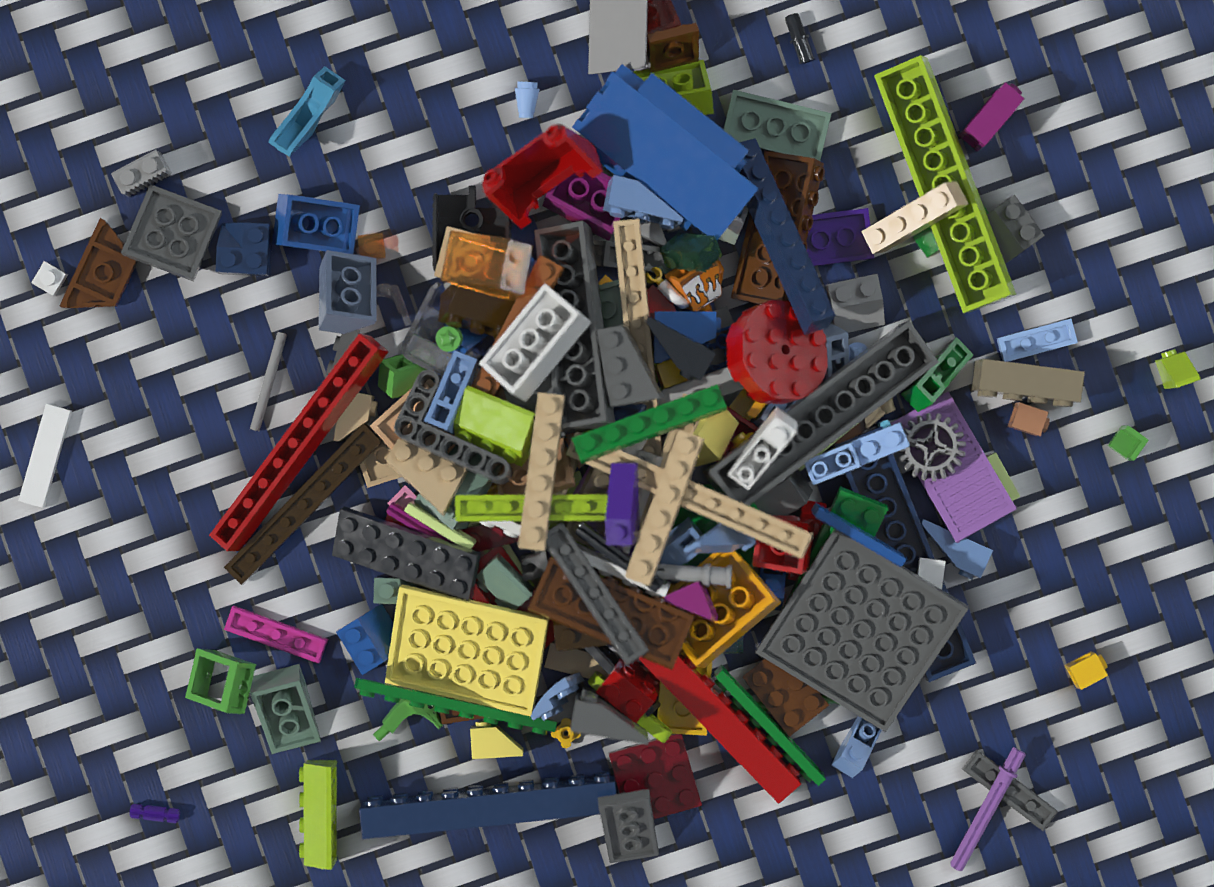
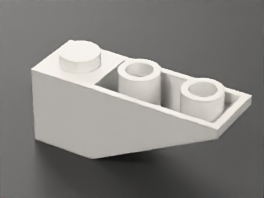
M776 407L760 426L728 475L749 490L796 434L797 421Z

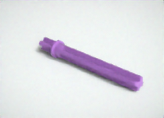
M1013 747L1004 765L999 766L1000 772L950 862L954 869L963 871L1013 778L1018 776L1016 772L1026 756L1023 751Z

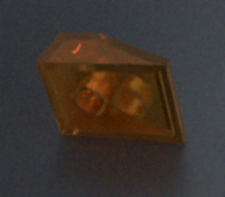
M451 230L441 281L513 301L524 294L532 246L507 238Z

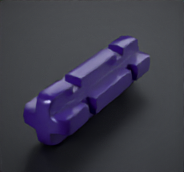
M132 804L129 815L134 819L143 817V820L159 822L167 820L168 823H177L180 819V810L174 808L166 810V807L149 805L143 807L141 804Z

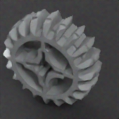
M927 413V421H922V417L918 415L916 418L919 424L915 425L913 421L909 420L908 425L911 430L903 429L910 446L925 454L924 464L921 465L912 457L910 446L897 451L898 453H906L899 460L900 462L909 461L904 467L906 471L913 467L915 468L912 473L913 477H917L919 472H923V481H926L927 475L931 474L932 481L935 482L937 481L936 474L940 473L942 479H946V469L951 474H954L955 469L951 465L955 464L959 467L962 465V462L956 457H965L966 455L964 451L958 450V448L966 447V442L958 441L964 437L963 432L954 433L959 426L955 423L949 427L948 425L951 421L949 417L945 418L942 423L940 422L941 414L937 413L935 420H931V413ZM932 428L927 438L913 439L921 430ZM939 430L949 435L953 448L947 447V445L942 444L938 440ZM933 436H935V446L938 448V450H934V452L930 454V458L928 459V449L927 447H925V445L929 444V442H932ZM950 455L943 464L931 467L936 456Z

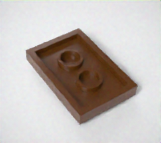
M766 659L742 677L789 737L829 706L817 690Z

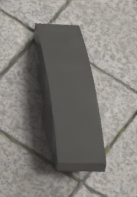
M593 240L596 266L618 269L615 242ZM642 245L645 272L654 273L651 268L658 267L661 269L662 274L666 275L680 266L682 250Z

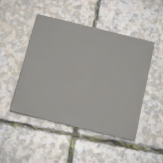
M590 0L588 74L614 72L622 64L628 69L645 68L647 0Z

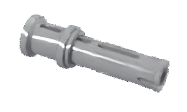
M706 563L703 567L659 564L655 574L664 580L700 581L705 587H709L712 584L725 585L726 588L731 589L732 565L714 567Z

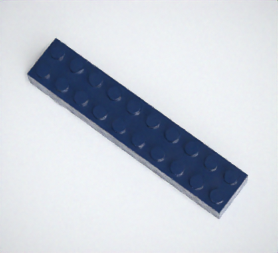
M874 428L860 435H857L840 443L832 445V448L834 449L838 446L846 444L850 441H853L875 431H879L883 428ZM893 453L843 473L850 491L888 506V510L875 538L901 552L906 558L903 564L905 568L917 574L919 557L935 559ZM943 581L942 590L948 593L945 583ZM960 622L925 673L924 678L928 682L976 664Z
M609 772L594 773V777L584 778L583 774L569 776V780L559 781V777L544 778L542 783H534V780L519 781V785L509 786L508 782L493 784V788L485 789L483 785L469 786L466 791H458L457 787L443 789V793L433 794V790L419 791L417 796L409 797L408 793L393 794V798L383 799L382 795L367 797L368 800L364 801L359 808L362 839L600 815L598 797L616 795L615 776L609 775Z

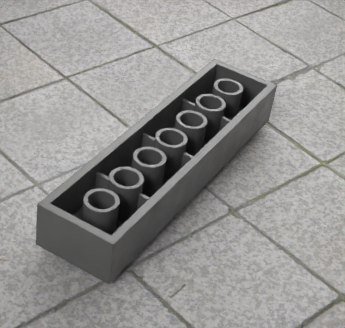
M584 221L534 230L537 258L543 255L565 267L553 290L591 321V324L551 371L553 394L565 396L561 432L565 434L594 430L615 422L613 407L609 406L597 330L604 329L593 232L592 227Z

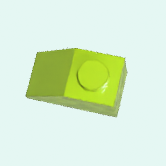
M1176 349L1161 353V359L1155 360L1164 389L1178 388L1201 380L1185 352L1177 353Z

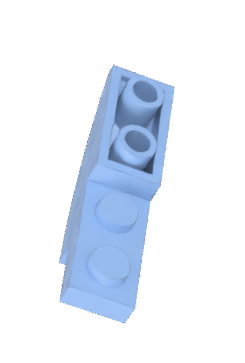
M899 422L819 454L807 461L805 467L812 484L815 485L907 448L910 444L902 424Z

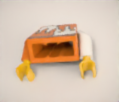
M708 237L700 239L703 247L698 240L694 241L692 248L699 254L667 273L665 280L662 279V271L658 267L651 268L656 274L655 279L650 274L645 273L646 282L650 284L656 283L658 285L657 289L670 302L681 309L686 308L692 312H713L710 303L722 294L721 284L724 267L715 252L710 251L712 243Z

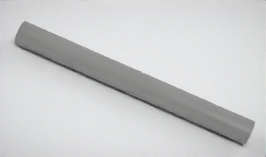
M277 332L250 426L252 430L260 432L287 334Z

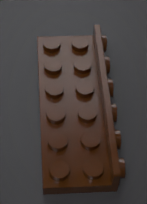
M764 151L763 156L807 250V236L813 226V210L819 200V184L823 180L825 173L824 163L815 158ZM750 214L731 298L755 304H761L770 300L789 301Z
M550 557L528 610L612 645L556 560ZM605 576L604 579L599 577L648 648L649 652L641 656V658L673 670L694 620V616L690 615L691 612L676 606V609L666 605L667 602L660 597L653 596L651 599L642 595L643 591L636 587L629 586L628 589L618 585L619 581L612 577Z

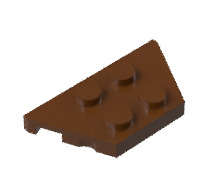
M99 219L59 305L60 307L97 308L118 306L138 261L122 255L121 251L124 243L106 220Z

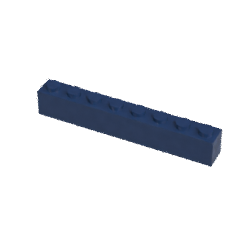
M756 138L739 142L749 150L744 157L747 163L739 173L759 188L746 205L805 335L826 329L836 314Z

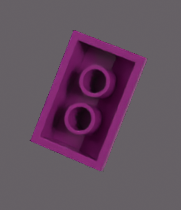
M575 173L547 192L542 205L573 223L584 221L592 227L594 234L607 241H610L614 233L613 222L622 219L611 216L610 212L603 211L608 182L612 178L604 173L599 174L593 179L587 173H584V176L581 178Z

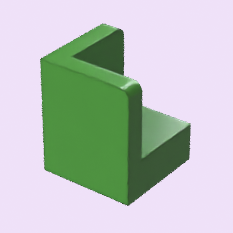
M1122 425L1107 446L1126 460L1134 461L1149 440L1130 426Z

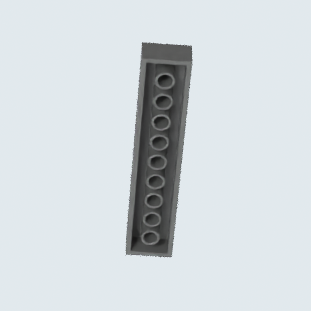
M910 321L901 323L824 380L807 397L799 399L783 411L797 421V432L749 490L731 478L728 473L756 432L724 455L719 461H716L704 470L703 474L717 493L749 506L936 365L938 360Z

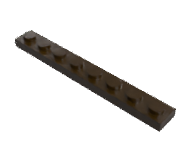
M363 423L224 568L241 585L245 584L383 442L366 423Z

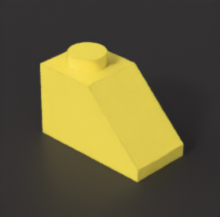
M477 721L476 726H471L472 759L523 756V747L497 724L491 725V723Z

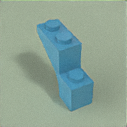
M324 66L313 76L299 102L276 129L268 143L290 157L313 135L323 113L335 103L346 80Z

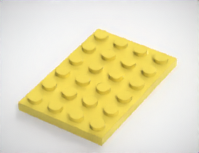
M401 585L398 591L385 683L531 716L535 707L549 619L541 615L474 600L466 601L434 591Z

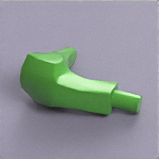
M400 699V702L396 703L382 720L383 725L373 735L378 741H381L390 732L393 734L401 722L413 714L425 717L438 729L443 724L438 712L434 711L435 706L425 704L423 709L410 706L409 700Z

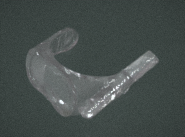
M387 283L377 285L376 297L384 296L393 300L405 325L412 324L398 286H390Z

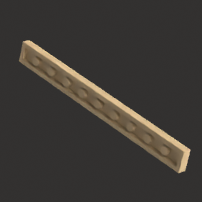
M640 219L614 221L623 324L628 327L656 381L651 330L643 319L645 314L649 316ZM658 399L633 404H645L646 410L658 406ZM661 435L648 439L642 450L660 456L663 448Z
M576 431L574 437L581 435L582 433ZM571 441L566 455L579 460L573 441ZM621 450L586 462V464L609 474L612 462L638 463V487L654 494L664 469ZM690 480L681 502L683 507L802 559L813 536L811 533Z

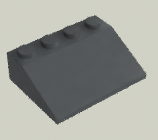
M582 687V690L576 691L571 719V732L648 745V732L600 696L594 688Z

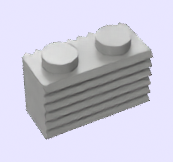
M155 149L114 171L111 175L120 192L131 197L136 192L140 193V189L149 188V184L153 185L158 180L162 181V178H166L167 175L171 176L172 172L161 152Z

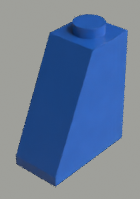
M654 312L655 320L700 344L716 338V333H721V318L716 317V312ZM654 335V363H661L670 357Z

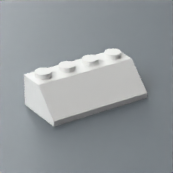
M544 284L479 364L508 391L526 402L591 324V321L548 285Z

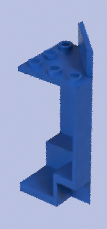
M622 64L615 73L612 72L609 75L605 85L595 94L587 105V109L576 120L572 128L596 146L600 163L616 176L639 181L683 218L679 227L684 231H687L693 225L717 242L759 189L739 173L747 163L744 157L749 150L653 73H651L646 81H643Z

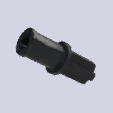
M793 13L786 16L785 22L792 39L790 44L794 45L799 64L802 65L815 60L807 39L809 34L806 35L799 14Z

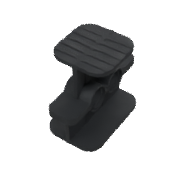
M469 185V195H438L434 193L432 204V267L434 271L436 270L447 226L497 239L492 259H510L511 219L500 208H476L475 185ZM470 214H476L479 217V223L475 227H469L465 224V219Z

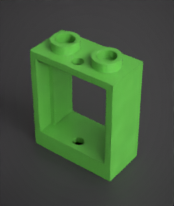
M197 648L185 698L225 713L245 714L256 664L216 650ZM215 662L229 666L221 701L207 696Z

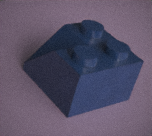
M222 223L217 243L215 272L226 275L270 277L273 226L264 223Z

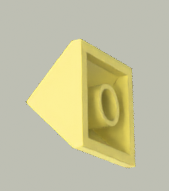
M728 410L702 419L698 423L693 435L703 438L704 442L695 467L719 461L723 456L739 424Z

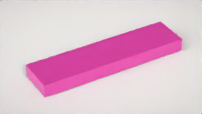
M234 605L231 608L224 628L226 631L316 663L321 662L328 642L327 638Z

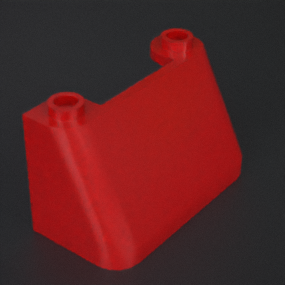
M562 124L550 126L544 133L494 169L487 171L483 177L482 187L484 194L517 226L523 229L531 223V219L528 217L531 209L534 208L536 210L539 208L537 199L574 173L579 178L583 177L584 173H587L593 179L601 174L603 169L596 148L589 140Z

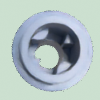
M517 81L515 94L520 118H534L540 90L537 89L538 82Z

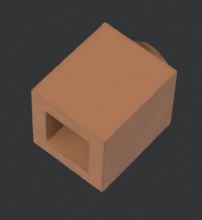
M1020 402L1015 403L1007 427L1034 436H1041L1042 432L1045 433L1049 426L1050 419L1047 418L1049 412Z

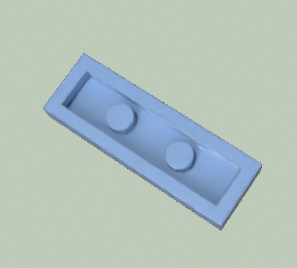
M1072 319L996 338L1002 361L1004 362L1078 343Z

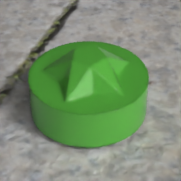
M445 326L436 334L438 347L446 352L458 349L463 342V335L458 328Z

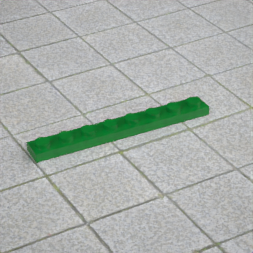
M357 677L354 688L360 690L359 695L374 698L375 693L385 695L384 700L399 703L400 699L409 700V705L424 709L425 704L435 706L434 711L449 714V710L459 711L458 716L473 719L474 715L484 717V722L497 725L499 720L508 722L507 727L522 730L523 725L533 727L532 732L547 735V731L555 732L557 722L550 719L543 721L540 717L532 720L531 716Z

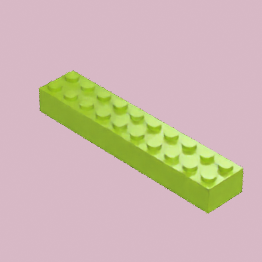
M920 55L874 75L919 197L946 182L957 181L968 202V205L931 225L962 312L970 313L1017 295L928 58Z

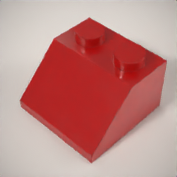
M770 515L808 533H814L815 519L790 515ZM813 536L803 559L755 538L756 544L752 566L803 574L808 571Z

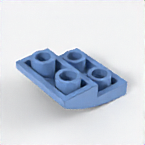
M578 672L565 677L551 687L535 706L531 714L532 720L541 717L544 721L564 711L562 706L569 702L566 696L580 689L578 684L585 681L581 673Z

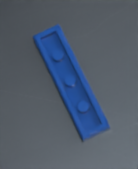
M814 504L811 511L815 518L899 567L903 566L906 558L901 552L821 505Z

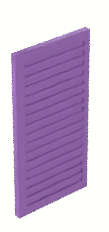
M947 391L940 395L932 405L919 412L913 410L896 421L890 422V424L894 425L901 422L902 427L910 431L909 420L917 425L919 423L916 416L920 415L922 421H927L926 414L931 413V420H935L937 413L941 414L940 422L943 423L945 418L949 417L951 418L949 427L955 423L959 426L954 433L963 432L964 437L958 441L966 442V447L958 448V450L964 451L966 455L965 457H956L962 462V465L960 467L955 464L951 465L955 469L954 474H951L946 469L947 478L942 479L941 474L937 473V481L935 482L932 481L931 474L927 475L926 481L922 480L923 472L918 474L920 481L955 542L959 543L964 538L1017 510L950 393ZM932 428L921 430L913 439L927 438ZM939 430L938 440L942 444L947 445V447L953 448L949 435ZM933 436L932 442H929V444L925 445V447H927L928 449V459L930 458V454L933 453L934 450H938V448L935 446V436ZM910 446L912 457L923 465L925 454ZM950 455L936 456L931 467L943 464Z

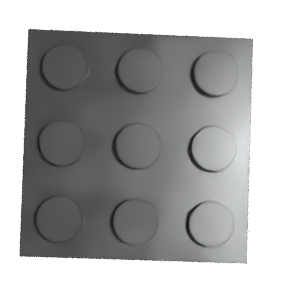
M150 184L121 253L128 258L194 282L221 218L222 211Z

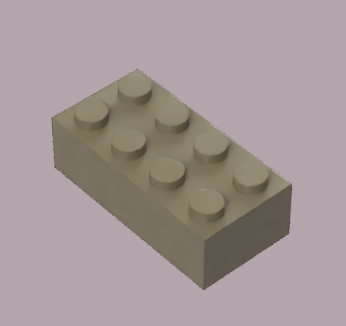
M980 359L975 360L971 391H978L977 396L993 398L997 397V394H1003L1002 399L1022 401V397L1028 398V403L1047 404L1048 400L1053 401L1052 406L1073 407V403L1081 402L1085 372Z

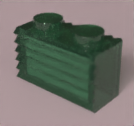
M678 232L660 249L666 268L706 272L716 261H719V258H722L716 237H711L710 235H692L691 233L684 234L683 232Z

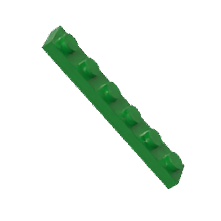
M718 384L578 435L573 437L572 441L579 460L583 464L726 411L727 406Z
M721 664L714 671L716 678L714 682L723 692L728 690L732 694L733 703L740 710L745 708L750 713L749 719L758 729L762 726L768 732L766 735L768 740L775 747L779 744L785 750L783 753L785 758L792 765L797 763L802 768L800 773L809 783L814 781L819 786L825 781L824 772Z

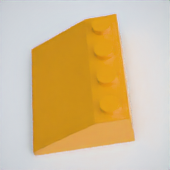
M736 550L733 552L712 553L697 566L703 567L706 563L714 567L732 565L731 589L726 588L725 585L710 584L709 587H706L718 615L717 622L693 612L690 613V615L694 616V620L682 649L696 667L705 668L781 604L771 589ZM679 581L666 595L695 582ZM667 602L666 605L676 609V605Z

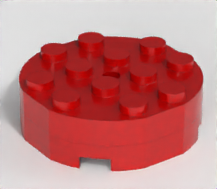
M770 300L750 307L742 312L736 323L731 325L727 334V365L730 374L735 382L739 381L749 392L746 395L758 403L785 404L805 398L819 387L828 367L827 347L825 344L826 335L823 329L805 335L790 301Z

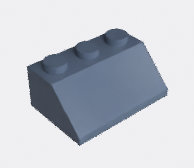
M327 250L319 267V330L345 334L375 324L376 258Z

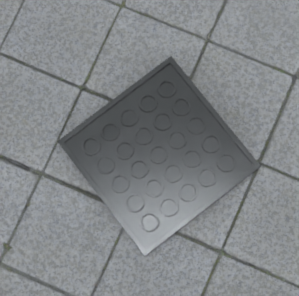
M834 529L755 653L886 732L967 612L968 606L904 566L899 567Z

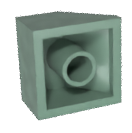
M499 553L477 573V585L485 593L490 591L496 597L494 601L498 606L515 610L533 594L534 587L528 581L524 582L523 576Z

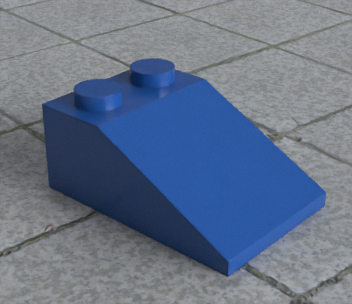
M278 194L272 244L325 252L329 250L354 254L360 205L290 194Z

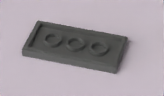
M649 789L598 797L610 863L659 855Z

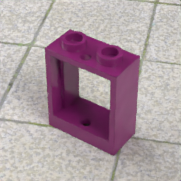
M1005 82L994 92L958 136L975 151H979L1023 102L1025 98L1021 96L1022 91L1014 84L1010 83L1008 85Z

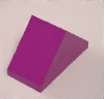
M700 581L668 594L664 598V601L717 622L718 615L708 590Z

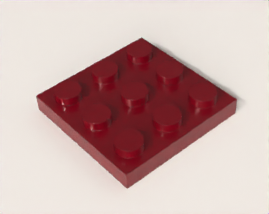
M672 734L665 743L653 739L649 741L648 745L639 743L608 752L620 794L649 789L653 819L702 806L682 734Z

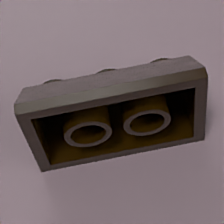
M460 275L441 293L438 322L446 323L447 326L468 329L474 334H487L496 339L520 291Z

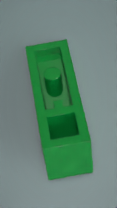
M955 337L936 356L938 363L909 384L901 395L917 412L932 405L972 358V352Z

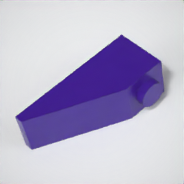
M611 463L605 517L606 545L631 546L639 539L638 463Z

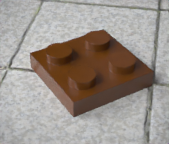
M697 23L683 24L675 28L647 34V59L650 73L699 61V29Z

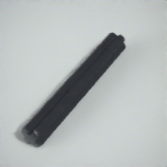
M582 522L576 529V535L627 572L632 557L616 545H606V538L585 522ZM655 574L651 586H645L656 593L663 586L664 581Z

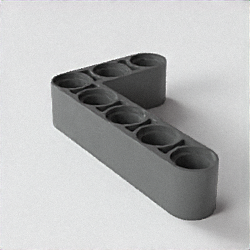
M432 370L422 371L417 376L395 422L394 431L396 435L409 444L463 467L496 484H506L509 482L513 471L506 460L434 428L424 421L440 385L441 378ZM433 378L436 380L434 387L425 389L424 385L428 379ZM423 401L425 404L424 408L420 412H414V405L417 402ZM408 424H412L413 431L409 435H403V428ZM436 435L434 444L425 445L427 436ZM459 445L458 453L449 456L448 449L450 446ZM475 455H481L482 462L478 466H471V459ZM497 466H505L503 475L494 476L493 472Z

